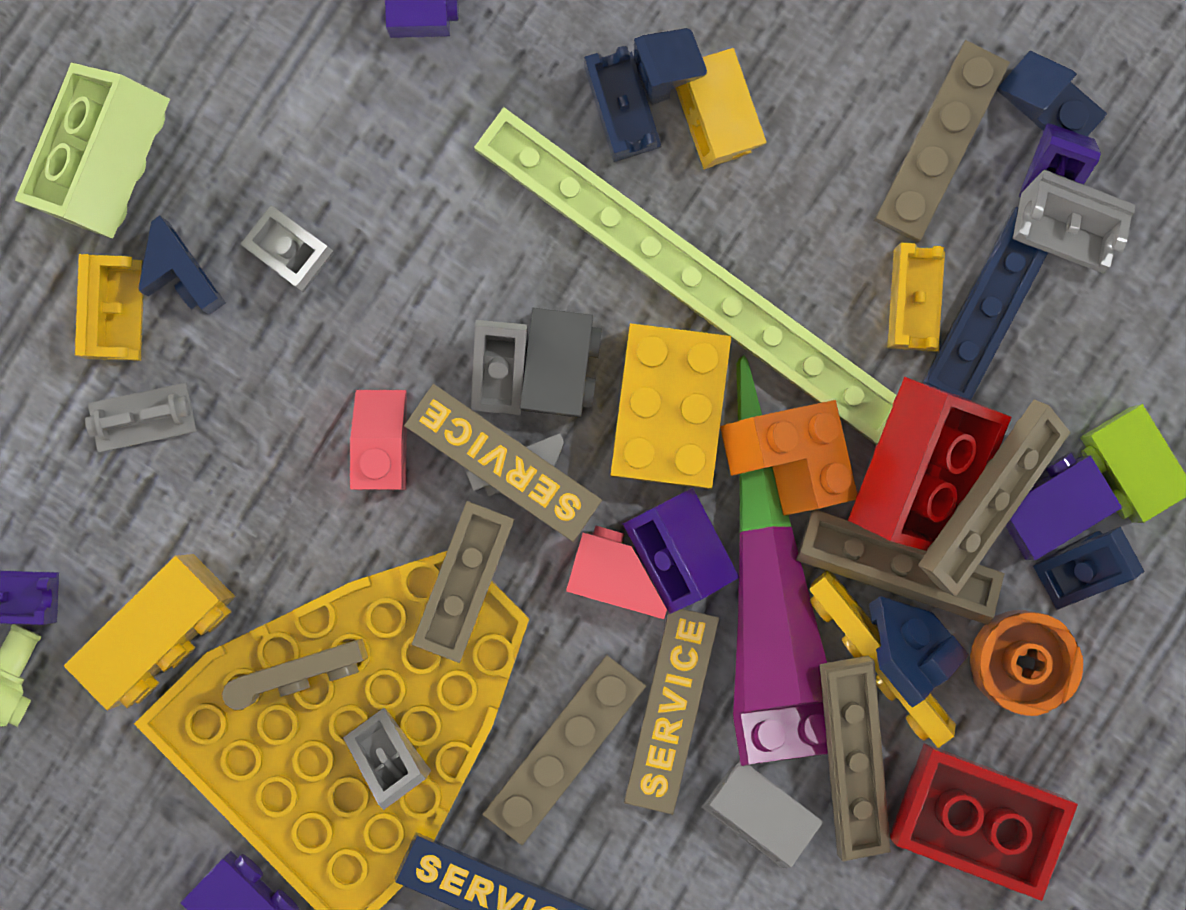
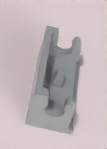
M1043 170L1021 193L1013 239L1104 273L1111 266L1114 255L1113 250L1122 253L1125 249L1131 216L1135 211V204Z
M740 761L735 767L732 766L712 794L701 806V808L780 868H791L823 823L821 819L750 765L741 766Z

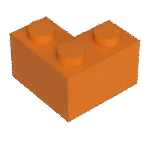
M836 400L755 416L720 426L731 476L772 467L783 516L856 500L857 489Z

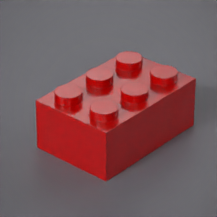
M904 377L898 394L894 399L893 407L880 440L876 445L861 488L856 496L848 521L889 541L927 551L950 520L959 503L964 500L983 473L987 463L999 450L1012 417L969 399Z
M924 743L889 837L898 847L1042 901L1078 804L1063 795Z

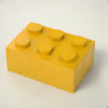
M630 323L610 477L712 489L731 336Z
M194 554L175 555L64 667L106 710L120 705L129 708L134 703L139 704L160 684L154 677L161 670L165 672L170 667L176 668L195 650L196 647L190 641L198 633L201 636L207 631L211 633L228 618L232 611L227 605L236 596Z

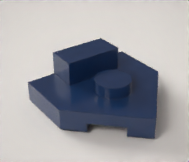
M882 596L869 603L871 622L878 626L881 646L876 649L879 668L907 703L914 707L924 701L935 687L948 680L969 654L957 639L949 633L933 612Z

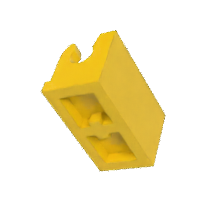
M734 48L702 57L707 74L702 78L675 87L703 169L752 153V149L767 143Z
M900 243L894 249L887 348L939 351L945 260L944 247L918 248L915 243Z
M79 254L75 356L84 359L141 361L143 294L139 292V283L143 260H134L128 256Z

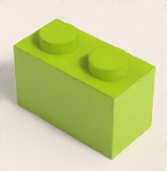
M1143 404L1127 408L1080 437L1086 447L1081 450L1082 456L1091 455L1122 506L1120 510L1116 511L1122 519L1129 517L1132 523H1145L1186 498V473Z

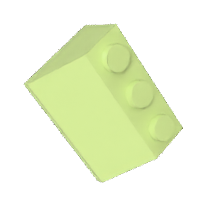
M71 63L15 201L113 239L117 228L126 218L127 203L136 181L142 177L145 171L146 157L154 137L164 125L165 111L170 99L121 74Z

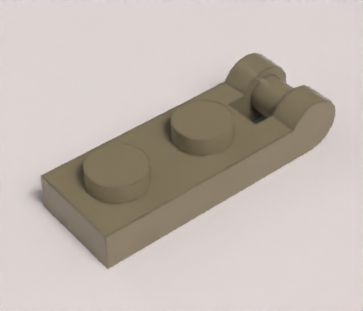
M361 638L233 679L223 689V700L229 708L242 710L255 703L259 699L260 693L274 688H278L280 697L310 688L307 678L327 672L329 681L358 673L357 663L368 658L363 639Z

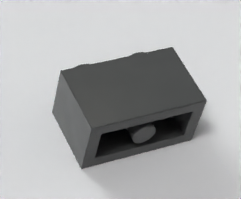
M532 308L520 406L522 411L581 418L582 407H593L596 378L586 377L588 358L599 357L602 328L592 327L593 315Z

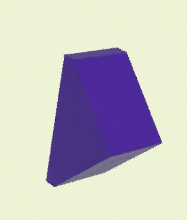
M1047 123L1022 184L1019 197L1043 170L1084 185L1099 162L1101 155L1095 139Z

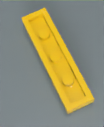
M825 571L813 580L809 588L810 592L814 595L810 598L812 606L823 620L828 623L834 620L845 633L842 641L854 658L869 656L874 660L878 688L890 701H894L897 698L910 713L906 716V720L916 735L923 741L930 738L937 748H940L955 735L956 724L931 693L924 701L911 707L880 670L876 651L881 646L879 629L876 625L872 624L871 619L832 572Z

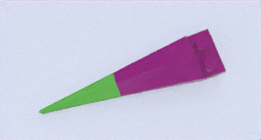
M743 355L736 363L738 421L762 415L749 362L745 355ZM772 467L739 474L740 578L733 719L741 766L828 755L820 664L827 663L814 610L810 602L801 562L796 560L798 549L789 515L783 516Z

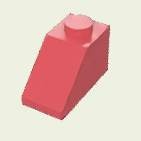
M356 390L350 436L351 490H406L407 428L404 425L407 422V390Z
M596 525L593 535L583 532L566 592L664 619L667 609L632 546L622 543L624 533Z

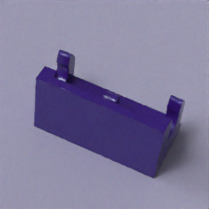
M0 570V624L46 625L57 623L59 572Z

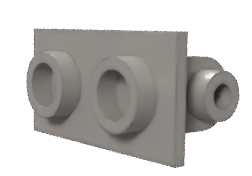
M187 383L88 403L90 417L85 418L89 437H95L98 453L197 432Z

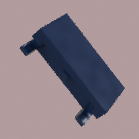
M627 46L618 47L616 53L601 57L599 53L584 57V68L614 162L662 147L632 51L629 52Z

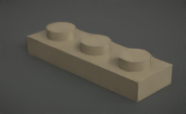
M466 501L411 645L452 661L461 662L514 524V518Z

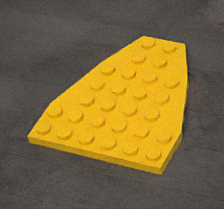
M447 551L349 582L275 620L206 652L134 723L315 910H379L403 887V885L396 883L394 878L415 833H420L435 840L493 727L530 618L492 580L460 663L411 645ZM361 638L363 639L368 658L357 663L358 673L333 681H329L327 672L307 678L310 688L280 697L278 688H274L260 693V697L255 703L242 710L229 708L223 700V689L233 679ZM383 708L390 713L431 770L424 781L384 810L378 805L343 737Z

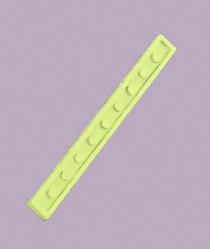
M503 107L474 146L476 152L725 335L731 336L733 341L818 403L836 400L840 419L875 445L878 444L893 407L894 399L897 396Z

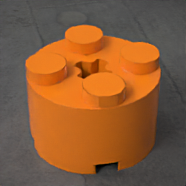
M1013 610L996 615L988 625L985 624L980 629L971 648L970 667L975 685L990 701L1020 715L1039 716L1057 708L1075 694L1082 679L1084 663L1080 647H1078L1070 630L1061 621L1046 614L1027 610ZM1028 652V656L1035 659V665L1033 669L1024 668L1022 672V668L1016 665L1019 655L1025 656Z

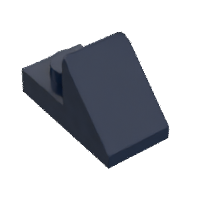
M688 28L647 34L634 38V59L651 105L670 99L671 89L702 78L707 74V69L694 34Z
M1029 51L997 88L1001 95L1043 131L1046 124L1050 123L1089 136L1107 115L1101 107L1071 82L1077 75L1076 72L1033 51Z
M159 215L151 221L139 292L150 296L178 277L181 281L176 283L174 287L191 310L199 306L202 311L208 314L213 313L226 304V302L170 222Z
M1121 527L1103 534L1101 531H1096L1033 565L1056 610L1132 581L1145 572Z

